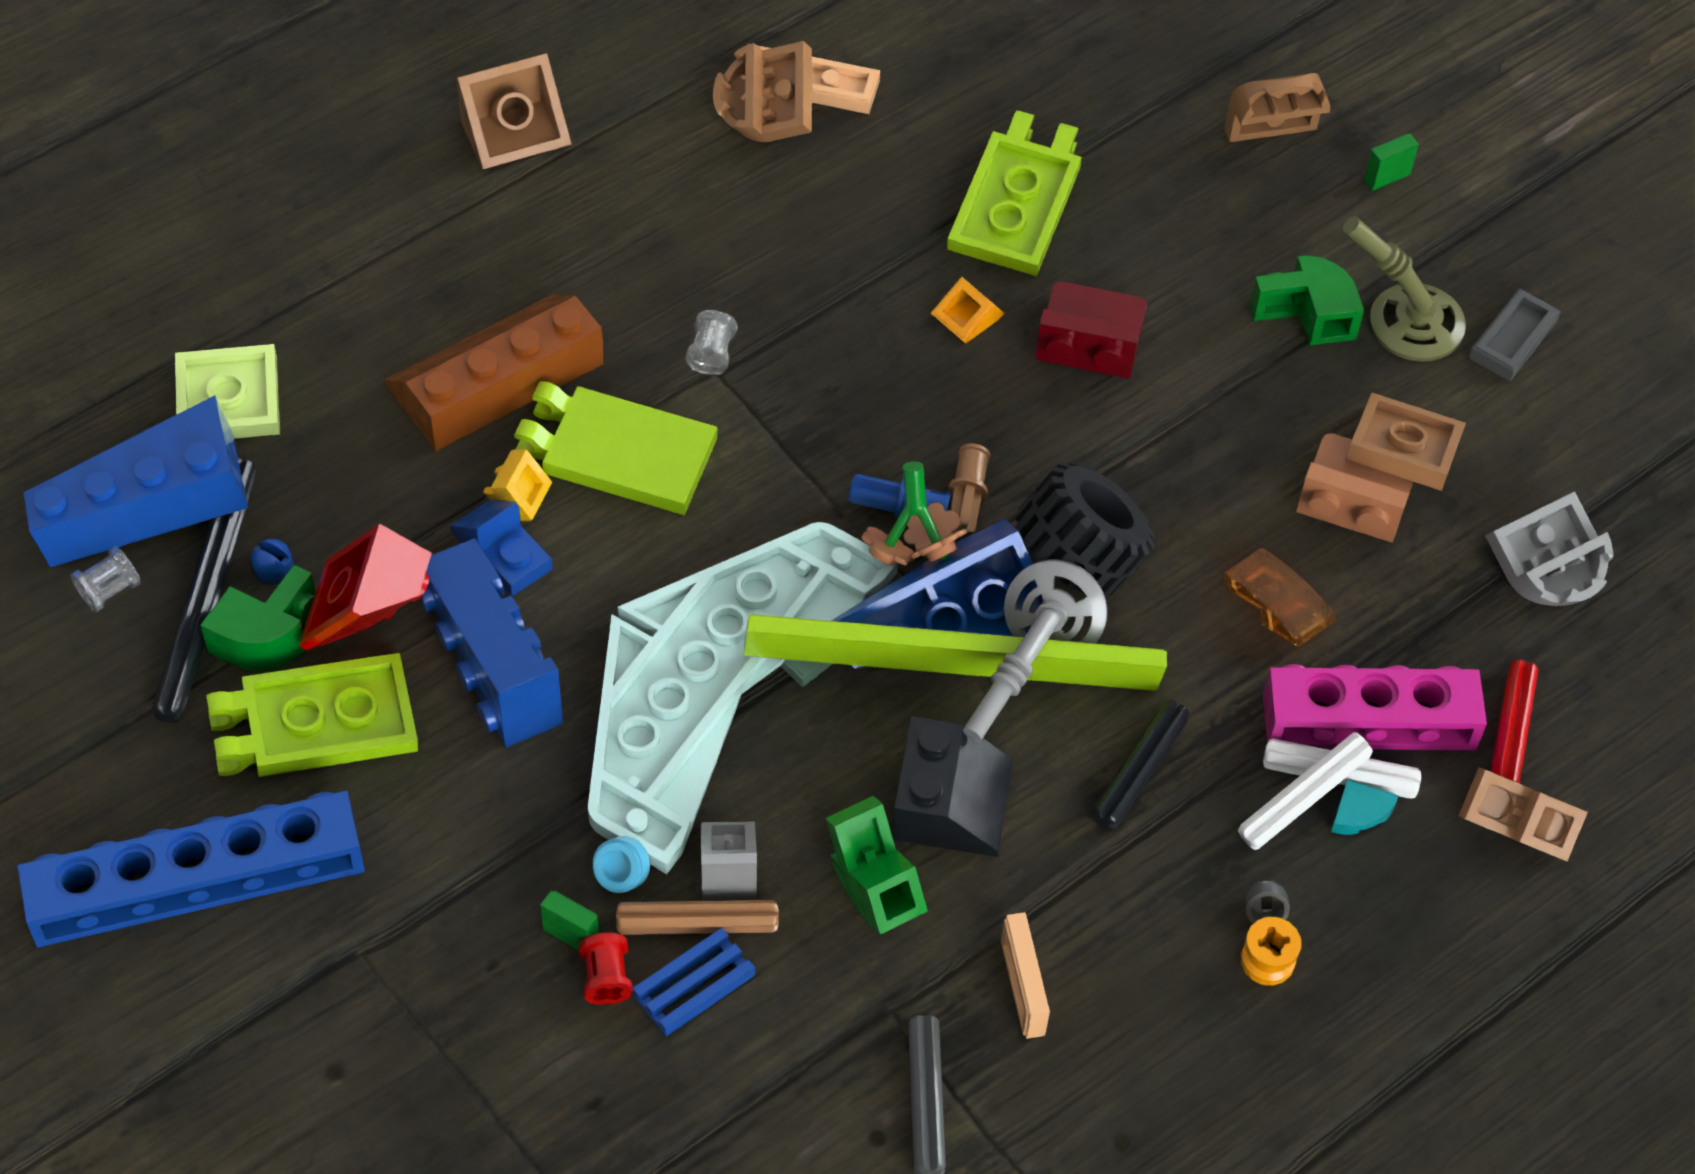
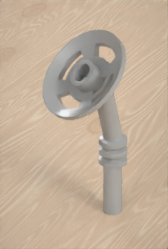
M1042 560L1024 568L1011 582L1004 602L1005 619L1013 637L1024 638L1013 654L1008 653L1005 655L1003 663L999 664L997 672L991 676L993 685L963 728V732L972 740L980 742L1010 696H1017L1021 691L1020 687L1025 685L1027 678L1033 672L1031 664L1048 639L1070 641L1080 631L1085 616H1092L1091 626L1086 636L1079 642L1096 644L1100 639L1107 622V603L1098 582L1082 567L1064 560ZM1055 576H1060L1074 582L1083 590L1086 597L1076 602L1068 592L1054 588ZM1035 579L1037 587L1028 594L1023 603V608L1017 609V601L1022 589ZM1042 595L1043 602L1035 612L1031 611L1034 599ZM1070 617H1075L1073 627L1064 633L1062 627ZM1027 626H1031L1027 634L1022 629Z

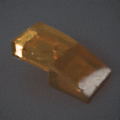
M1260 548L1224 572L1227 589L1261 609L1263 625L1297 647L1336 621L1334 611L1323 598L1294 570L1264 548Z

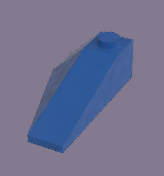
M1003 519L955 544L957 550L949 553L947 560L926 561L831 621L1013 636L1007 626L1004 614L1006 593L1014 578L1024 568L1033 564L1018 530L1006 519ZM1035 579L1022 589L1017 601V609L1023 608L1026 597L1037 587ZM1042 595L1034 599L1031 611L1035 612L1043 602ZM1027 626L1022 629L1027 634L1031 626ZM852 665L853 668L866 667V666H856V665Z

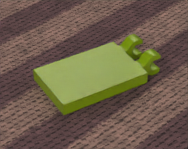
M1016 110L1007 135L993 131L948 236L947 250L1037 276L1079 173L1082 157L1073 155L1077 142H1074L1078 133L1077 127L1060 123L1052 146L1049 148L1030 142L1033 130L1030 127L1034 120V115Z
M539 381L532 396V400L537 401L533 415L543 420H553L561 423L556 434L553 435L539 423L528 419H521L514 434V437L520 440L515 450L527 449L534 459L543 460V471L549 476L685 515L716 443L718 427L577 386L573 397H570L558 386L550 382Z
M400 653L243 676V690L234 692L219 691L206 695L211 731L228 730L239 722L248 719L251 735L239 737L225 736L214 740L219 776L238 774L252 764H256L258 777L418 752V738Z

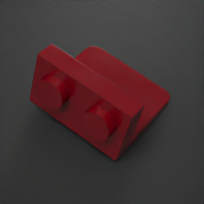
M1062 281L1055 283L1052 287L1048 307L1043 309L1035 360L1131 379L1147 302L1138 296Z

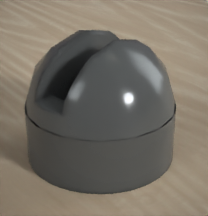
M1273 880L1257 881L1248 889L1245 897V909L1249 921L1254 924L1257 920L1265 917H1279L1284 920L1288 918L1290 912L1289 899L1283 886ZM1271 896L1272 909H1262V897Z

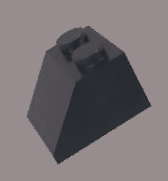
M911 716L894 808L893 840L998 857L1013 759L984 738L980 742L969 738L963 732L964 724Z

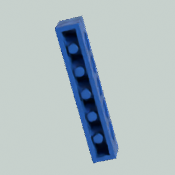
M348 791L338 793L320 792L310 796L307 800L285 805L267 804L256 808L253 812L227 818L222 816L209 817L196 825L174 830L156 829L148 832L143 837L121 842L103 841L92 845L89 849L63 855L55 853L45 854L32 862L18 865L26 923L37 948L365 872ZM301 835L312 836L302 843L291 842L294 838ZM248 847L257 848L256 851L249 855H237L242 849ZM191 860H203L195 867H182ZM147 872V874L139 880H127L130 876H132L135 873ZM92 885L85 892L72 893L79 886Z

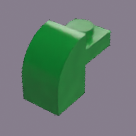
M1298 256L1294 272H1274L1264 276H1256L1249 305L1253 321L1300 316L1310 346L1356 340L1364 313L1357 287L1350 275L1337 264L1315 256Z
M293 565L266 603L229 587L200 625L208 653L236 667L251 671L276 669L298 658L305 651V649L299 646L303 634L302 625L306 624L316 593L312 573Z
M871 796L825 818L835 849V853L830 855L834 869L857 911L870 926L881 935L928 912L915 866L895 848L883 803L876 797Z

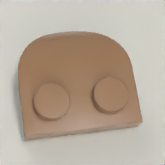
M804 41L767 50H761L755 43L748 44L734 53L736 60L730 65L725 74L721 72L717 74L713 86L715 109L726 123L742 136L753 141L770 142L812 132V48Z
M1317 73L1252 81L1237 87L1230 97L1224 127L1228 141L1236 142L1317 130L1320 115L1330 113V103Z

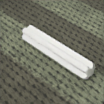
M1358 733L1349 735L1245 820L1238 830L1241 838L1254 850L1262 847L1367 761L1373 752L1368 742Z
M1272 738L1266 744L1263 765L1267 769L1300 776L1331 750ZM1369 758L1338 784L1346 785L1348 779L1399 795L1400 797L1412 799L1416 797L1420 788L1421 771L1415 767Z

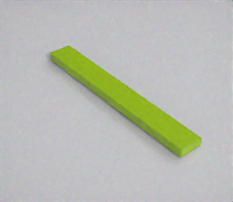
M751 614L748 615L743 656L991 677L993 673L997 672L999 664L1003 663L1005 655L1008 653L1013 654L1024 637ZM1047 640L1031 664L1033 672L1027 680L1157 691L1167 668V651H1164V649Z

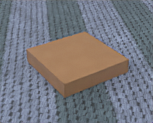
M1371 393L1351 441L1346 460L1442 491L1466 423Z

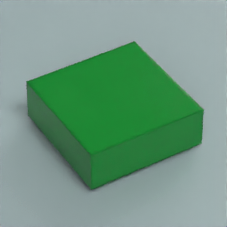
M1409 133L1372 148L1364 182L1374 191L1411 175L1419 143Z
M551 890L541 903L543 930L579 950L578 945L581 940L588 936L599 934L597 914L557 891L553 892Z

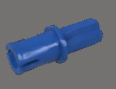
M856 474L851 481L848 495L849 501L854 504L895 512L894 518H898L906 505L904 478L902 483ZM925 489L927 507L932 503H940L945 511H947L951 493Z

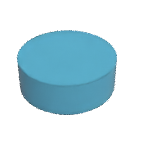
M618 836L605 841L597 848L593 857V872L597 881L605 889L614 893H624L637 888L646 880L650 871L648 852L638 840L629 836Z

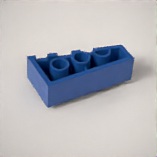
M215 395L23 492L29 532L50 568L248 508L233 433Z
M473 538L431 555L426 574L429 575V583L419 602L426 613L433 610L439 622L435 623L438 638L446 652L454 649L459 659V662L455 664L456 670L465 690L469 692L475 689L481 701L477 703V710L487 732L490 733L496 730L506 748L563 724L558 668L551 657L543 658L540 651L541 642L533 628L525 630L519 606L512 595L501 599L504 596L501 578L477 540Z

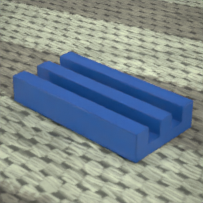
M720 928L633 987V997L665 1037H667L754 977L755 966L749 959L745 960L742 957L740 948L736 944L732 945L729 941V935L723 928ZM719 951L721 952L719 955H717L716 957H714L713 959L699 967L697 970H695L694 972H692L691 974H689L688 976L674 984L672 987H670L654 999H651L653 996H655L663 989H665L666 987H668L669 985L683 977L685 974H687L688 972H690L691 970H693L694 968L708 960L710 957H712ZM729 964L733 966L734 969L668 1015H664L662 1010L696 990L706 980Z

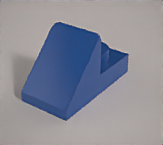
M488 500L450 525L451 532L461 543L473 538L477 540L500 576L503 588L512 596L553 570L552 558L521 527L519 506L515 501Z

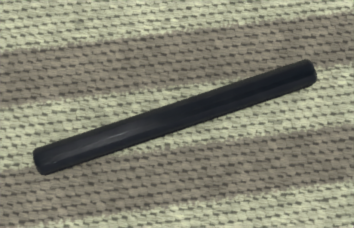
M238 458L248 503L257 472L252 460ZM246 509L210 520L152 707L155 712V718L160 721L177 723L183 717L205 645L200 625L218 602Z

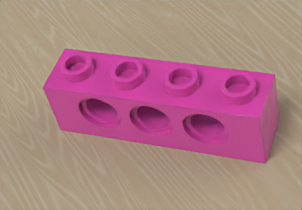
M1290 664L1282 667H1270L1263 692L1267 742L1269 739L1275 738L1323 749H1333L1352 733H1358L1374 750H1477L1487 725L1480 671L1460 669L1456 666H1443L1437 669H1409L1405 666L1394 665L1384 669L1357 668L1352 665H1339L1333 668H1305L1302 665ZM1314 701L1325 703L1329 707L1319 706ZM1366 702L1375 703V704L1379 705L1380 707L1370 706V705L1367 704ZM1418 702L1426 703L1432 708L1424 707Z

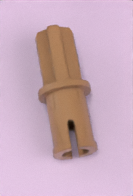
M974 443L961 446L958 453L959 460L955 479L948 485V492L951 493L949 510L959 515L961 520L959 530L965 528L967 532L958 537L959 539L975 533L980 503L987 498L988 492L984 481L987 465L990 460V452L984 446Z

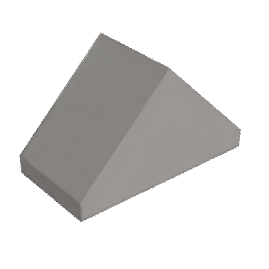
M755 821L701 822L702 901L757 900Z

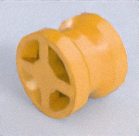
M1265 917L1251 925L1241 952V965L1245 974L1253 981L1262 985L1274 986L1285 982L1291 976L1301 950V937L1297 929L1289 921L1279 917ZM1270 943L1281 949L1280 952L1272 949Z

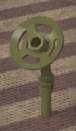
M1357 216L1347 219L1343 225V231L1373 257V264L1392 281H1398L1399 283L1384 290L1373 302L1369 323L1376 340L1387 351L1411 361H1434L1454 352L1462 342L1466 329L1465 317L1458 303L1444 291L1423 284L1412 268V259L1395 243H1386ZM1387 303L1397 305L1395 311L1397 322L1390 327L1386 325L1383 316V310ZM1449 308L1453 315L1454 328L1451 333L1442 326L1444 319L1443 309ZM1404 336L1419 341L1434 339L1435 343L1421 345L1410 343L1402 339L1404 338Z

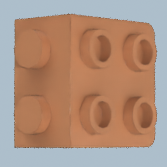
M1332 433L1326 434L1322 438L1314 463L1311 462L1296 512L1393 543L1413 481L1346 460L1352 439Z

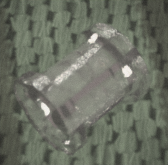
M704 310L698 313L694 329L697 332L694 344L689 346L685 355L687 364L693 370L706 375H719L726 371L729 365V355L727 354L729 342L734 339L738 327L735 319L727 313L716 310Z
M116 546L107 551L108 557L85 572L77 570L70 575L74 586L83 600L96 613L104 608L103 602L128 586L134 589L141 584L134 566Z

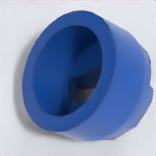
M270 538L260 541L251 555V564L255 577L267 584L281 583L294 565L290 549L284 542L278 539ZM272 554H274V555H276V556H278V557L283 558V560L280 562V561H279L275 556H273Z

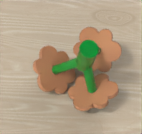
M918 461L907 462L902 466L906 505L890 533L886 535L877 528L868 527L861 538L865 543L871 545L869 553L875 559L890 566H894L896 563L907 565L908 562L914 561L919 556L927 557L929 562L937 559L945 561L948 559L949 553L957 550L955 539L967 532L965 528L959 530L961 520L956 512L951 510L945 511L940 503H932L927 507L923 464ZM906 525L909 529L904 533V540L908 545L915 546L916 552L903 545L899 539Z

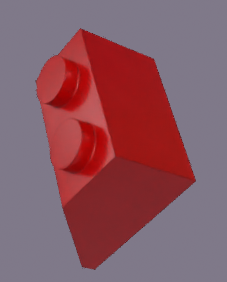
M381 524L376 525L338 551L325 562L299 646L308 651L363 632L382 619L391 618L398 609L411 601L416 602L423 595L429 583V575L426 574L432 553Z

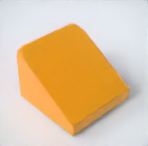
M961 277L933 309L931 314L964 343H967L997 322L1004 312Z

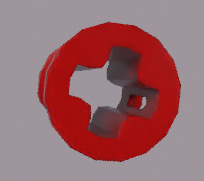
M599 933L581 940L578 945L579 955L586 961L588 980L583 990L584 1000L591 1004L604 1005L617 1004L630 998L633 986L632 981L626 978L624 955L628 952L627 938L617 933Z

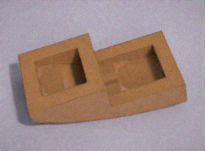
M1479 767L1458 816L1568 861L1588 812Z

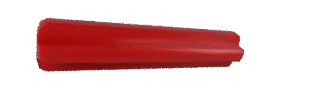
M1521 659L1513 661L1508 670L1491 767L1492 773L1519 784L1539 671L1536 664L1524 662Z

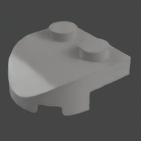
M1575 491L1485 535L1510 585L1517 593L1532 602L1549 606H1565L1579 603L1596 595L1607 583L1604 579L1607 573L1608 562L1613 559L1611 539L1608 532L1600 536L1597 535Z

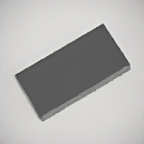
M1519 288L1474 344L1469 359L1502 378L1511 381L1557 323L1561 311Z

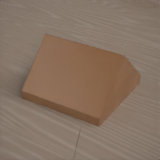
M547 53L456 77L461 123L481 169L572 145Z

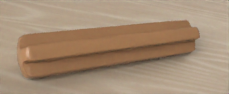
M774 900L621 902L616 909V928L621 935L714 933L720 928H723L726 933H773L777 931L779 926V908Z

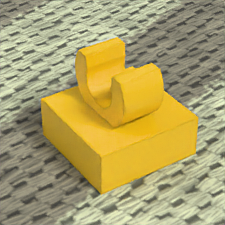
M527 449L511 450L504 464L495 469L494 473L497 477L492 486L486 487L483 492L489 500L515 501L519 506L520 521H532L552 481Z

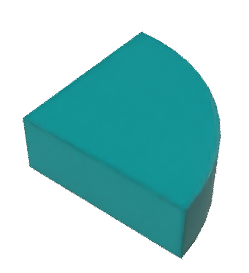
M1347 779L1331 832L1354 835L1358 834L1360 830L1374 827L1379 823L1382 824L1392 814L1399 795Z

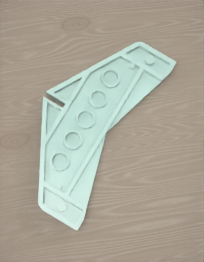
M817 522L618 606V617L613 614L611 616L588 800L589 822L594 831L608 840L618 836H629L638 840L648 852L650 865L668 874L683 854L742 693L773 672L785 661V659L743 656L748 615L757 614L831 621L888 586L898 573V563L890 566L878 561L869 553L870 545L831 524Z

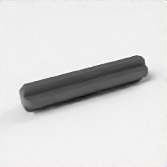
M917 1015L910 1019L908 1027L915 1174H944L946 1159L939 1020L932 1015Z

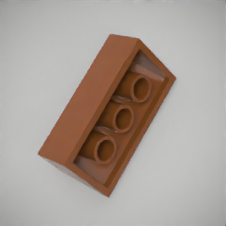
M552 294L386 378L385 385L433 449L438 451L534 401L532 396L539 381L550 382L561 387L603 365L602 327L576 296Z

